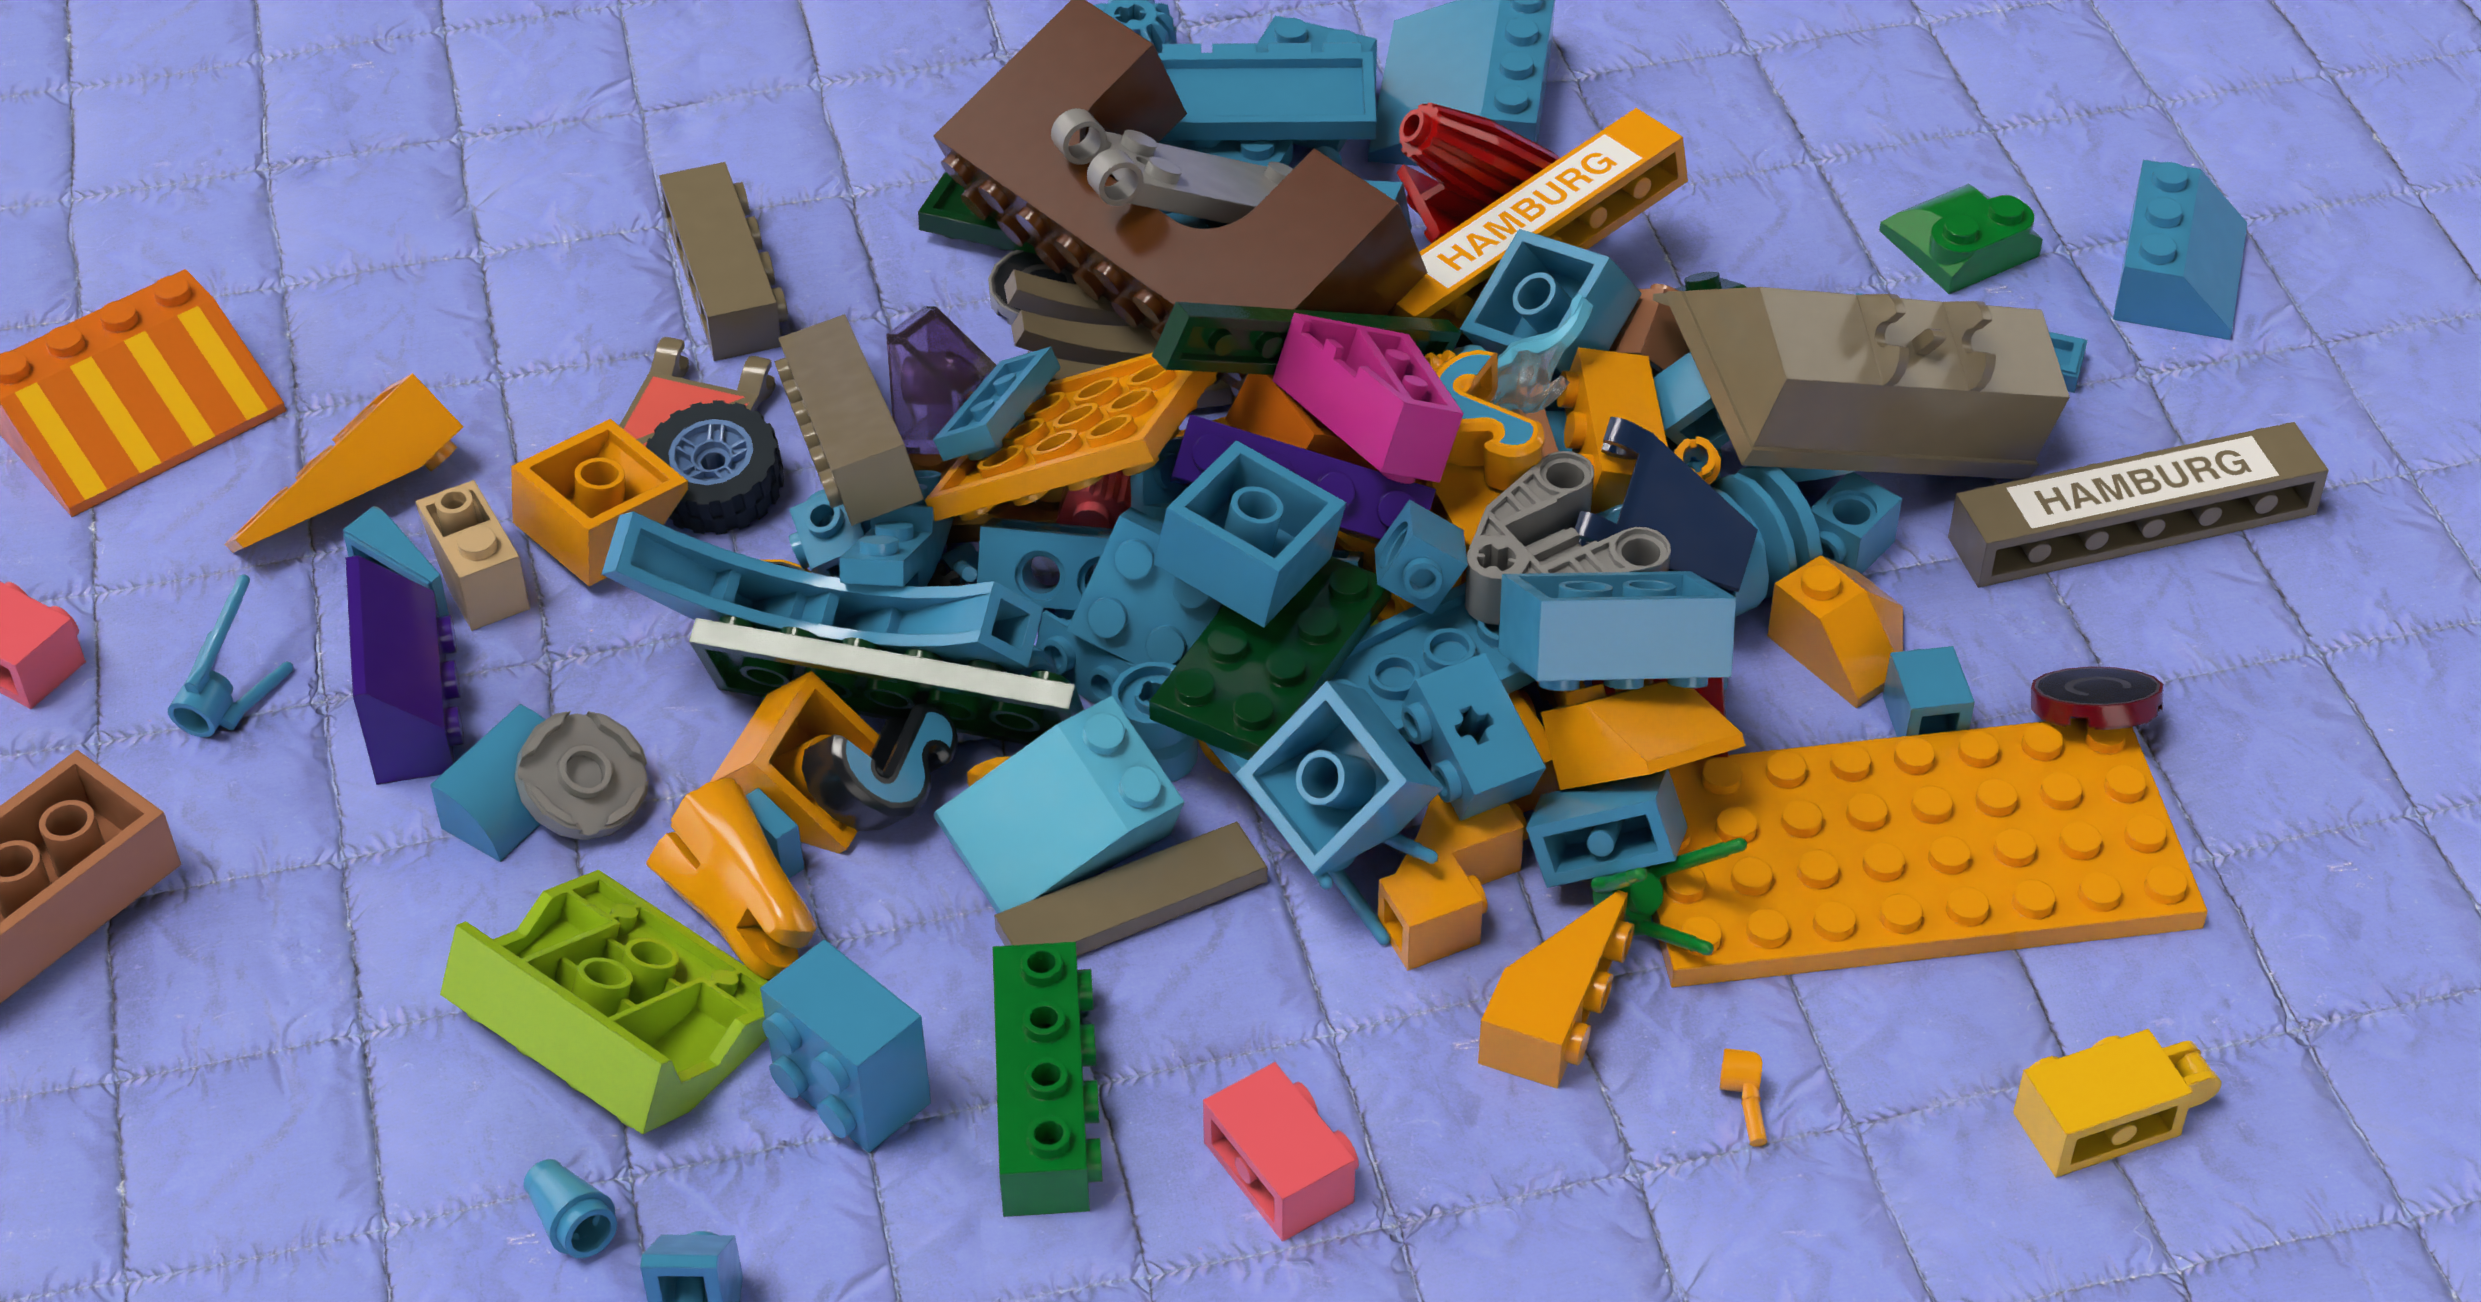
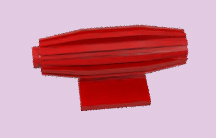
M1428 102V104H1420L1418 109H1413L1405 115L1399 128V143L1402 145V153L1436 180L1404 164L1396 173L1408 193L1406 196L1407 203L1422 218L1427 228L1424 234L1430 243H1433L1560 157L1488 118Z

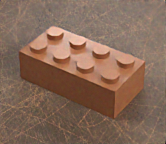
M79 750L74 751L0 805V1004L181 866L165 813Z

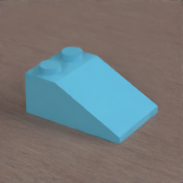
M1110 696L1053 726L937 809L934 813V818L998 914L1089 879L1171 835L1185 801L1114 697Z

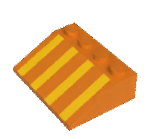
M186 269L171 276L163 277L148 287L120 300L110 302L101 309L69 324L57 327L20 347L0 354V436L71 517L286 412L283 400L216 300Z

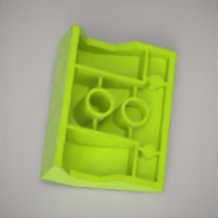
M600 870L544 890L517 930L495 939L490 938L466 921L457 924L455 927L440 995L466 1012L472 1020L485 1025L514 1045L520 1053L543 1065L566 1081L572 1089L585 1094L614 1114L623 1124L634 1128L641 1134L652 1131L689 1113L768 1039L762 1027L765 1015L760 987L766 984L768 980L756 975L744 964Z

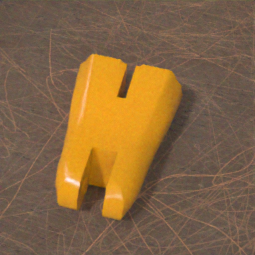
M720 778L704 784L683 798L671 819V827L675 832L666 833L658 841L646 865L719 932L747 968L756 975L770 981L799 958L797 948L808 945L817 929V925L807 905L779 865L741 786L737 785L734 778Z

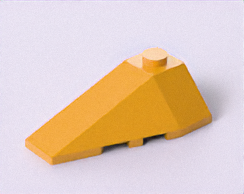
M413 373L383 390L332 439L336 443L334 446L329 445L310 460L295 476L297 480L289 488L287 486L274 495L224 545L232 553L237 552L415 471L423 465L430 471H433L456 450L457 446L450 439L463 428V425Z

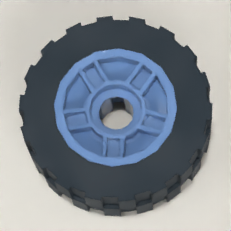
M713 400V403L702 404V402L692 404L688 409L683 411L679 409L672 413L666 422H661L654 429L655 434L652 439L649 438L645 447L688 480L687 492L669 517L673 521V525L682 530L687 528L697 534L704 535L705 532H715L718 535L728 533L727 531L736 528L739 530L750 526L749 523L757 518L760 520L768 513L767 509L772 504L775 505L780 497L779 489L784 485V474L775 431L770 422L766 423L762 414L756 410L751 411L747 409L744 404L737 402L729 404L723 400Z

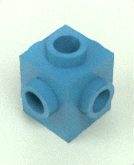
M823 489L812 494L807 501L789 508L797 532L789 535V541L803 569L810 567V570L815 574L840 578L839 558L871 529V519L851 526L843 504L831 508Z

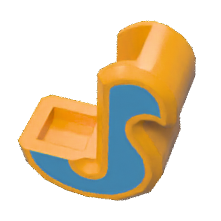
M1483 350L1460 353L1445 361L1435 371L1464 413L1447 460L1448 463L1461 467L1484 466V481L1486 484L1505 491L1530 468L1542 460V448L1545 442L1542 424L1491 403L1498 389V353Z

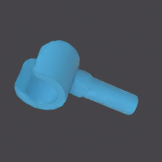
M966 542L942 554L940 563H944L950 572L954 570L960 576V583L966 584L973 582L977 578L979 553L971 543Z

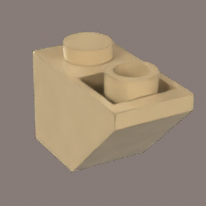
M475 480L416 500L417 510L448 590L471 631L530 609L520 557Z

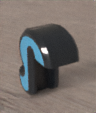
M923 703L914 705L908 717L887 719L870 756L844 736L833 734L804 750L802 772L808 790L817 804L833 819L857 831L881 830L911 816L926 803L931 788L930 772L951 762L958 745L956 726L950 715L942 707Z

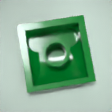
M1970 184L1900 211L1880 222L1879 229L1887 239L1948 294L2039 257L2043 240L2032 230L2034 213L2026 203L2010 195L1990 198Z

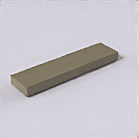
M1234 822L995 914V930L1005 946L1076 942L1077 956L1266 883L1267 865L1239 823Z

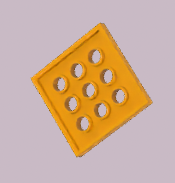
M1152 352L1049 382L1045 386V395L1027 408L1023 413L1025 419L1019 425L1009 430L1002 439L1003 446L997 452L975 461L969 460L967 455L961 456L925 499L927 506L933 507L934 521L957 515L963 521L972 520L986 514L997 504L1013 500L1014 505L1022 506L1040 499L1049 490L1067 485L1070 491H1077L1093 485L1106 474L1122 470L1124 475L1131 476L1148 470L1159 461L1158 455L1168 441L1179 433L1178 427L1186 416L1197 408L1198 399L1206 388L1217 380L1216 374L1218 372L1165 370L1152 357Z

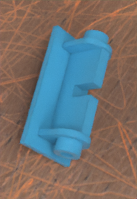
M1047 610L1042 613L1036 646L1052 656L1056 663V673L1068 679L1070 684H1075L1078 694L1094 704L1112 696V687L1118 676L1131 666H1134V664L1066 632L1071 619L1059 618Z

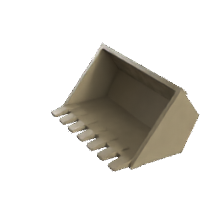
M1769 287L1669 291L1653 294V301L1671 308L1743 466L2026 479L2030 478L2039 466L2036 459L2070 398L2043 312L2039 309L1990 306L1981 301L1941 302L1904 299L1895 294L1855 295Z

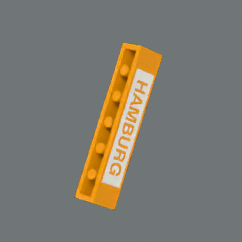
M1638 108L1633 109L1419 251L1427 273L1393 307L1387 316L1447 319L1460 330L1519 229L1579 248L1589 249L1688 182L1683 137Z

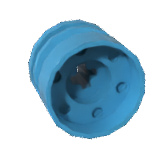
M1746 466L1736 474L1720 478L1714 487L1711 486L1758 529L1739 592L1719 587L1736 597L1735 617L1758 607L1764 598H1772L1775 582L1822 555L1819 528L1810 505L1796 483L1778 467Z

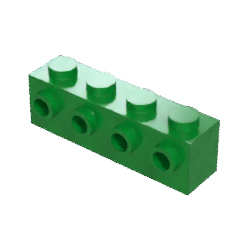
M1076 942L993 946L999 1177L1003 1217L1090 1212L1088 1183L1103 1182L1100 1138L1086 1139V1124L1100 1123L1097 1080L1083 1081V1067L1097 1066L1094 1024H1080V1011H1094L1091 969L1078 970Z

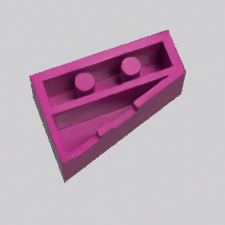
M1294 313L1272 381L1388 479L1404 484H1412L1416 479L1440 483L1464 413L1411 336L1405 333Z

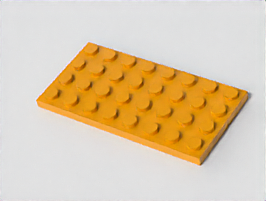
M2072 718L2071 726L2066 725V727L2043 721L1731 754L1728 757H1707L1669 769L1688 826L1677 856L1737 838H1743L1747 842V848L1742 852L1668 874L1659 879L1664 894L1660 907L1652 915L1653 922L1696 936L1699 939L1712 943L1714 946L1712 954L1703 955L1658 940L1671 988L2203 929L2208 913L2133 727L2095 730L2094 727H2088V718Z

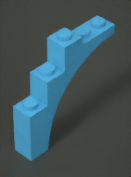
M634 511L619 515L601 575L693 620L700 618L718 622L721 616H734L753 623L757 629L780 632L782 627H797L815 634L819 640L842 643L845 638H859L876 644L882 651L905 654L907 649H922L937 654L944 662L968 665V662L971 660H985L1000 665L1006 672L1028 668L1044 608L995 581L962 586L923 587L840 583V578L824 576L776 565L720 548L675 531Z

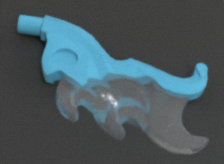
M1581 294L1573 298L1570 304V315L1558 328L1547 333L1512 342L1498 356V389L1491 403L1508 410L1521 409L1524 413L1528 414L1543 410L1563 393L1570 382L1562 375L1551 382L1552 375L1564 350L1579 336L1590 317L1593 305ZM1467 345L1456 348L1453 352L1456 356L1460 353L1474 350H1486L1479 345Z

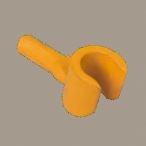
M1725 1048L1719 1089L1742 1092L1741 1105L1743 1107L1749 1143L1753 1147L1763 1146L1767 1143V1137L1759 1103L1761 1101L1759 1089L1762 1058L1759 1054L1752 1051Z

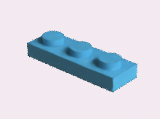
M1051 346L1000 361L933 439L943 461L965 455L971 461L980 460L997 452L1003 446L1002 439L1010 429L1016 427L1025 419L1023 413L1027 408L1045 395V386L1061 368Z

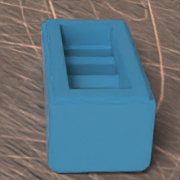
M373 506L343 529L348 557H363L433 590L440 616L449 615L440 573L382 509Z

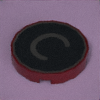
M2116 667L2067 668L2045 673L2033 680L2031 686V710L2040 719L2058 726H2071L2072 716L2088 718V727H2094L2095 730L2130 728L2148 723L2158 716L2160 709H2163L2164 684L2155 676L2136 670Z

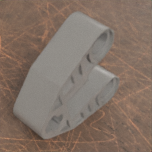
M1571 451L1554 452L1542 458L1537 465L1530 468L1486 506L1467 552L1465 608L1469 615L1478 621L1500 625L1502 574L1669 571L1670 543L1657 530L1647 527H1633L1599 542L1595 540L1581 546L1579 544L1580 535L1575 530L1580 511L1591 512L1594 467L1581 454Z

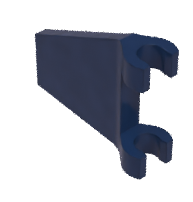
M1610 417L1601 452L1616 458L1637 461L1617 524L1600 515L1580 511L1575 530L1580 535L1579 544L1584 546L1595 540L1599 542L1629 528L1647 527L1657 530L1669 541L1671 548L1669 571H1692L1715 586L1739 592L1758 529L1660 441L1654 433L1631 421Z

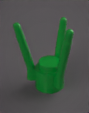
M1737 838L1679 855L1675 861L1595 877L1591 882L1594 905H1598L1618 890L1628 893L1625 921L1635 925L1633 936L1646 935L1689 951L1710 955L1714 950L1712 943L1651 921L1650 917L1663 901V887L1659 879L1668 874L1742 852L1747 848V842L1743 838Z

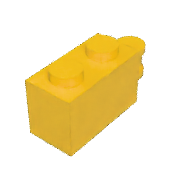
M2146 1029L2124 1037L2109 1036L2100 1040L2091 1048L2061 1058L2057 1056L2045 1057L2035 1062L2029 1068L2024 1069L2013 1114L2056 1178L2180 1136L2188 1109L2203 1104L2214 1097L2220 1090L2222 1082L2202 1057L2200 1050L2194 1042L2182 1041L2162 1048L2152 1032Z

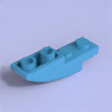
M930 470L914 471L924 500L872 518L871 529L839 558L840 583L899 587H923L928 585L941 559L954 517L935 522L933 507H928L925 502L926 497L941 480L940 472Z

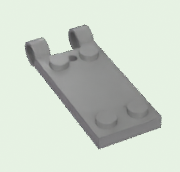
M1080 108L1070 109L1062 113L1054 122L1051 130V138L1054 145L1068 161L1078 165L1090 163L1087 170L1089 185L1105 203L1112 206L1130 203L1231 224L1250 213L1293 170V168L1274 161L1269 162L1266 167L1157 143L1151 137L1135 130H1125L1123 135L1107 132L1088 111ZM1089 127L1088 134L1083 141L1076 145L1068 146L1070 138L1076 131ZM1112 174L1118 182L1112 186L1105 187L1107 178Z

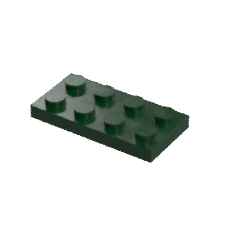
M1331 556L1329 561L1264 628L1223 605L1150 699V719L1249 760L1326 681H1331L1390 601L1392 592L1377 585L1376 573Z

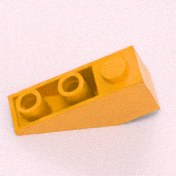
M1616 891L1504 969L1481 1019L1478 1064L1558 1089L1568 1063L1580 1065L1591 1033V1025L1586 1024L1591 1011L1599 1014L1603 1012L1613 982V974L1608 973L1613 961L1624 963L1632 943L1635 925L1625 921L1628 893Z

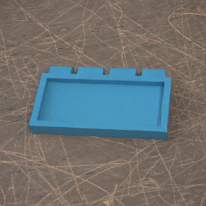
M1362 42L1323 43V52H1312V43H1268V52H1257V43H1212V53H1201V44H1162V53H1158L1187 113L1161 141L1376 139L1377 121L1373 51L1362 52Z

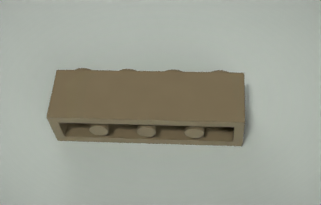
M726 162L659 175L665 219L713 360L717 361L781 347L778 339L781 337L779 323L788 321L787 305L782 288H771L772 285H775V276L768 251L758 253V250H762V240L756 217H745L750 215L743 182L733 183Z

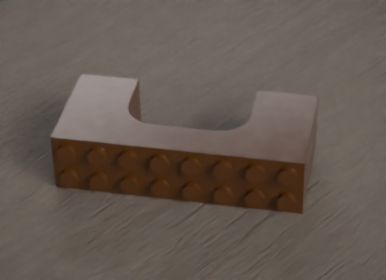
M1071 0L933 135L945 156L941 161L942 167L953 180L964 188L965 192L961 194V199L977 217L985 220L988 216L994 218L1000 229L1011 241L1018 246H1023L1027 242L1035 247V252L1049 268L1057 273L1066 269L1073 274V279L1087 295L1095 300L1104 296L1112 302V307L1125 322L1134 328H1137L1142 323L1151 330V334L1157 342L1176 302L1387 315L1427 273L1399 203L1315 148L1250 213L1225 226L1209 229L1192 228L1176 222L1159 209L1130 203L1121 206H1112L1105 203L1088 183L1087 170L1090 163L1083 165L1073 164L1054 145L1051 138V130L1056 119L1070 109L1080 108L1088 111L1107 132L1123 135L1125 130H1135L1159 143L1187 113L1154 44L1086 0ZM1089 127L1076 131L1070 138L1068 146H1073L1083 141L1088 134ZM1112 174L1107 178L1105 187L1112 186L1118 182ZM1218 372L1216 374L1217 380L1213 384H1217L1222 380L1232 387L1231 390L1235 397H1237L1248 374Z

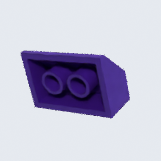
M345 557L352 693L376 785L442 775L454 764L453 746L464 745V731L459 706L450 707V699L461 698L455 660L446 661V654L457 653L452 616H440L433 590L363 557Z

